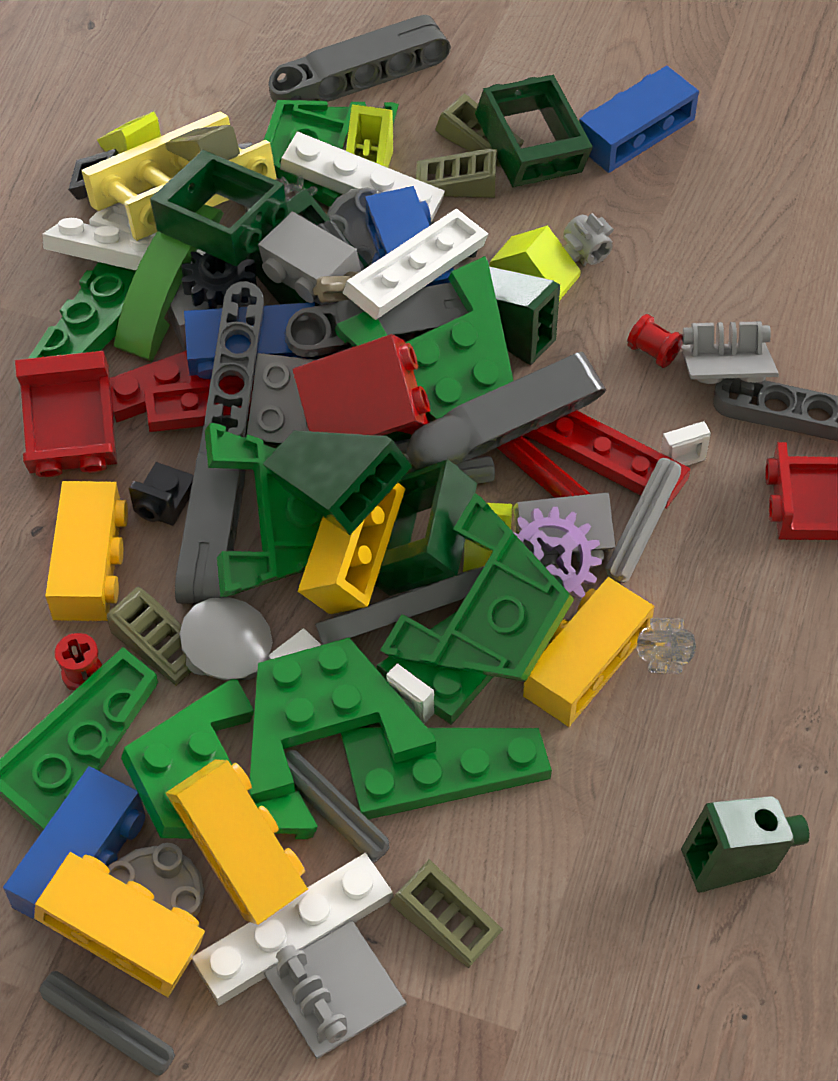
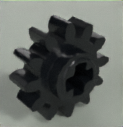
M192 251L190 253L192 264L185 263L181 266L184 295H191L192 303L195 307L206 301L208 302V309H217V305H223L224 296L228 288L237 282L247 281L257 286L255 260L247 259V257L238 266H234L208 253L201 255L198 252ZM247 296L242 297L241 303L249 302Z

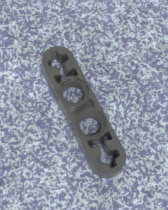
M247 281L231 285L224 296L205 415L206 429L209 423H222L224 415L223 405L232 407L231 423L232 426L237 428H229L228 432L244 437L246 433L264 314V300L260 288ZM247 296L250 297L252 305L247 307L246 323L238 322L239 309L237 303L241 302L242 297ZM233 335H243L251 343L249 349L240 354L230 352L225 344ZM228 375H235L240 377L245 385L239 393L229 395L219 388L220 381Z
M723 378L715 386L713 405L716 411L723 416L838 441V396L766 380L756 383L745 382L740 378ZM730 393L739 394L737 400L728 398ZM753 396L758 397L756 405L751 404ZM771 399H778L783 401L788 408L780 412L773 411L766 407L765 402ZM820 408L828 412L831 418L825 421H818L810 417L808 411Z
M484 566L369 604L368 607L354 609L320 621L315 625L321 643L324 645L345 638H351L397 622L401 614L412 617L464 599Z

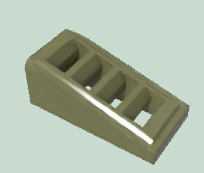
M464 93L441 113L435 131L470 152L492 149L489 141L487 142L483 139L485 134L475 116L478 103ZM473 128H476V129H478L479 131L476 133V132L473 131L472 129H473ZM512 131L517 143L521 147L524 140ZM496 157V166L499 167L500 163Z
M230 125L196 128L165 142L168 151L188 161H191L202 150L226 160L240 154L234 128Z
M497 149L477 150L417 161L416 179L444 190V196L495 198ZM428 174H436V179L428 181ZM444 174H450L451 177L444 178Z
M136 587L109 611L107 620L111 633L174 685L177 686L192 672L186 665V655L184 653L172 664L167 661L181 648L179 633L182 625L141 587ZM153 623L157 625L145 637L141 635ZM168 635L172 638L158 651L155 649Z
M430 859L389 902L407 920L468 968L503 931L487 913ZM427 886L434 893L421 904L415 897ZM443 899L449 906L436 918L430 911ZM459 912L466 918L451 932L445 925ZM475 924L482 931L466 947L460 939Z

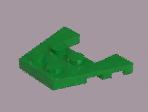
M277 100L264 140L270 142L276 177L300 191L306 189L314 199L331 207L335 200L343 194L280 169L281 158L297 132L343 150L348 137L352 104L366 106L365 102H351L349 107H328L327 101ZM384 102L382 109L392 110L394 126L399 104Z
M485 256L451 271L448 277L468 313L405 342L406 344H411L417 357L418 369L413 371L417 386L424 388L429 400L430 412L425 413L429 422L443 417L463 403L514 381L490 267ZM365 311L338 323L334 330L344 343L348 341L354 347L387 336L378 319L375 320Z
M209 423L205 429L208 468L254 470L262 552L221 551L217 557L220 597H229L304 572L323 516L287 492L263 465L276 450L275 448L264 445L263 439L248 434L244 438L226 432L225 426Z
M474 493L453 530L461 537L492 553L442 636L401 614L380 651L394 659L526 682L573 603L574 598L483 498Z
M350 637L259 662L250 767V782L252 784V788L249 790L250 796L254 803H259L296 792L294 780L283 750L286 748L379 722L394 763L436 752L435 737Z
M237 679L228 680L124 747L121 760L160 838L194 839L165 793L215 759L228 760L232 765L215 731L249 723L254 714V709ZM299 791L255 803L257 808L261 805L264 806L276 821L279 831L274 834H295V839H310L314 837L318 826Z

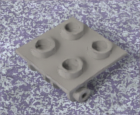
M761 321L739 322L737 343L736 323L730 322L728 344H724L722 322H717L716 344H714V323H692L691 327L683 328L681 352L690 379H697L701 383L714 384L721 382L723 378H740L745 382L756 383L766 380V377H779V372L766 345V342H770L771 338L770 325H762Z
M257 353L247 429L248 435L263 439V442L282 444L294 430L309 431L292 368L315 361L314 359Z
M353 920L302 950H296L294 945L282 948L276 954L279 963L264 972V975L316 1059L407 1005Z

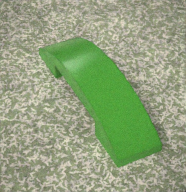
M205 204L196 212V214L220 223L224 214L220 209ZM161 232L156 233L140 261L128 289L116 330L114 346L117 349L145 360L153 361L170 326L164 317L182 282L181 266L185 263H191L190 253L192 251L196 252V248Z

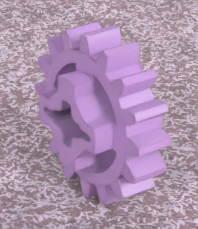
M554 506L550 509L546 518L543 517L539 508L533 509L531 512V523H528L527 520L520 516L515 521L520 532L518 534L514 532V534L522 542L524 541L525 546L539 561L544 556L541 550L542 547L547 552L556 549L560 554L556 559V564L559 568L557 569L551 564L546 567L547 570L573 596L578 599L584 597L586 594L580 584L582 582L594 584L597 578L588 572L589 568L602 564V559L591 556V551L600 545L599 540L587 541L584 536L590 530V524L587 523L578 528L574 525L577 513L572 511L565 519L559 518L558 507ZM547 527L556 528L567 534L562 538L548 537L539 529ZM578 547L580 553V566L577 574L571 566L572 550Z

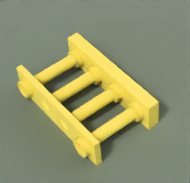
M221 111L81 170L90 206L100 211L119 202L124 205L132 236L136 241L158 232L150 198L190 162L168 151L165 142L196 128L230 125L228 116ZM267 140L243 150L239 148L240 154L229 159L231 162L274 180L277 179L271 145ZM215 194L205 205L214 207L230 199Z

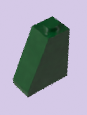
M490 267L507 351L527 364L532 365L556 341L560 284L554 280Z
M296 430L263 463L287 492L348 535L353 533L412 468V465L394 441L387 436Z

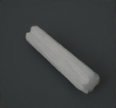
M667 458L658 460L606 566V573L610 578L622 583L629 581L681 475V466L677 462Z

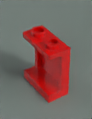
M393 334L292 368L309 431L383 436L410 426L420 428L428 424L425 413L430 412L429 400L424 388L417 386L413 371L418 369L416 354L410 343L406 344L404 340Z
M104 351L15 360L16 377L21 386L26 452L23 453V462L29 473H36L39 477H55L61 475L63 470L80 468L82 472L93 473L107 469V465L117 464L109 365Z
M777 442L774 457L767 458L765 480L766 484L773 485L774 495H770L769 520L770 522H777L778 540H838V457L788 456L787 442Z

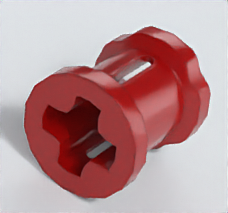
M645 314L631 329L627 339V346L633 350L641 349L654 357L658 366L665 368L678 355L683 344V335L679 332L670 333L654 323V317Z
M73 633L63 637L55 648V659L62 669V681L69 690H76L86 681L83 680L81 672L86 671L89 678L102 666L101 661L97 658L98 648L96 642L92 637L84 633ZM72 646H76L78 654L73 655Z

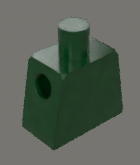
M773 796L711 802L705 804L682 845L681 851L696 890L700 893L768 875L776 871L791 847L805 845L809 842L810 833L806 819L800 814L785 817L779 801Z

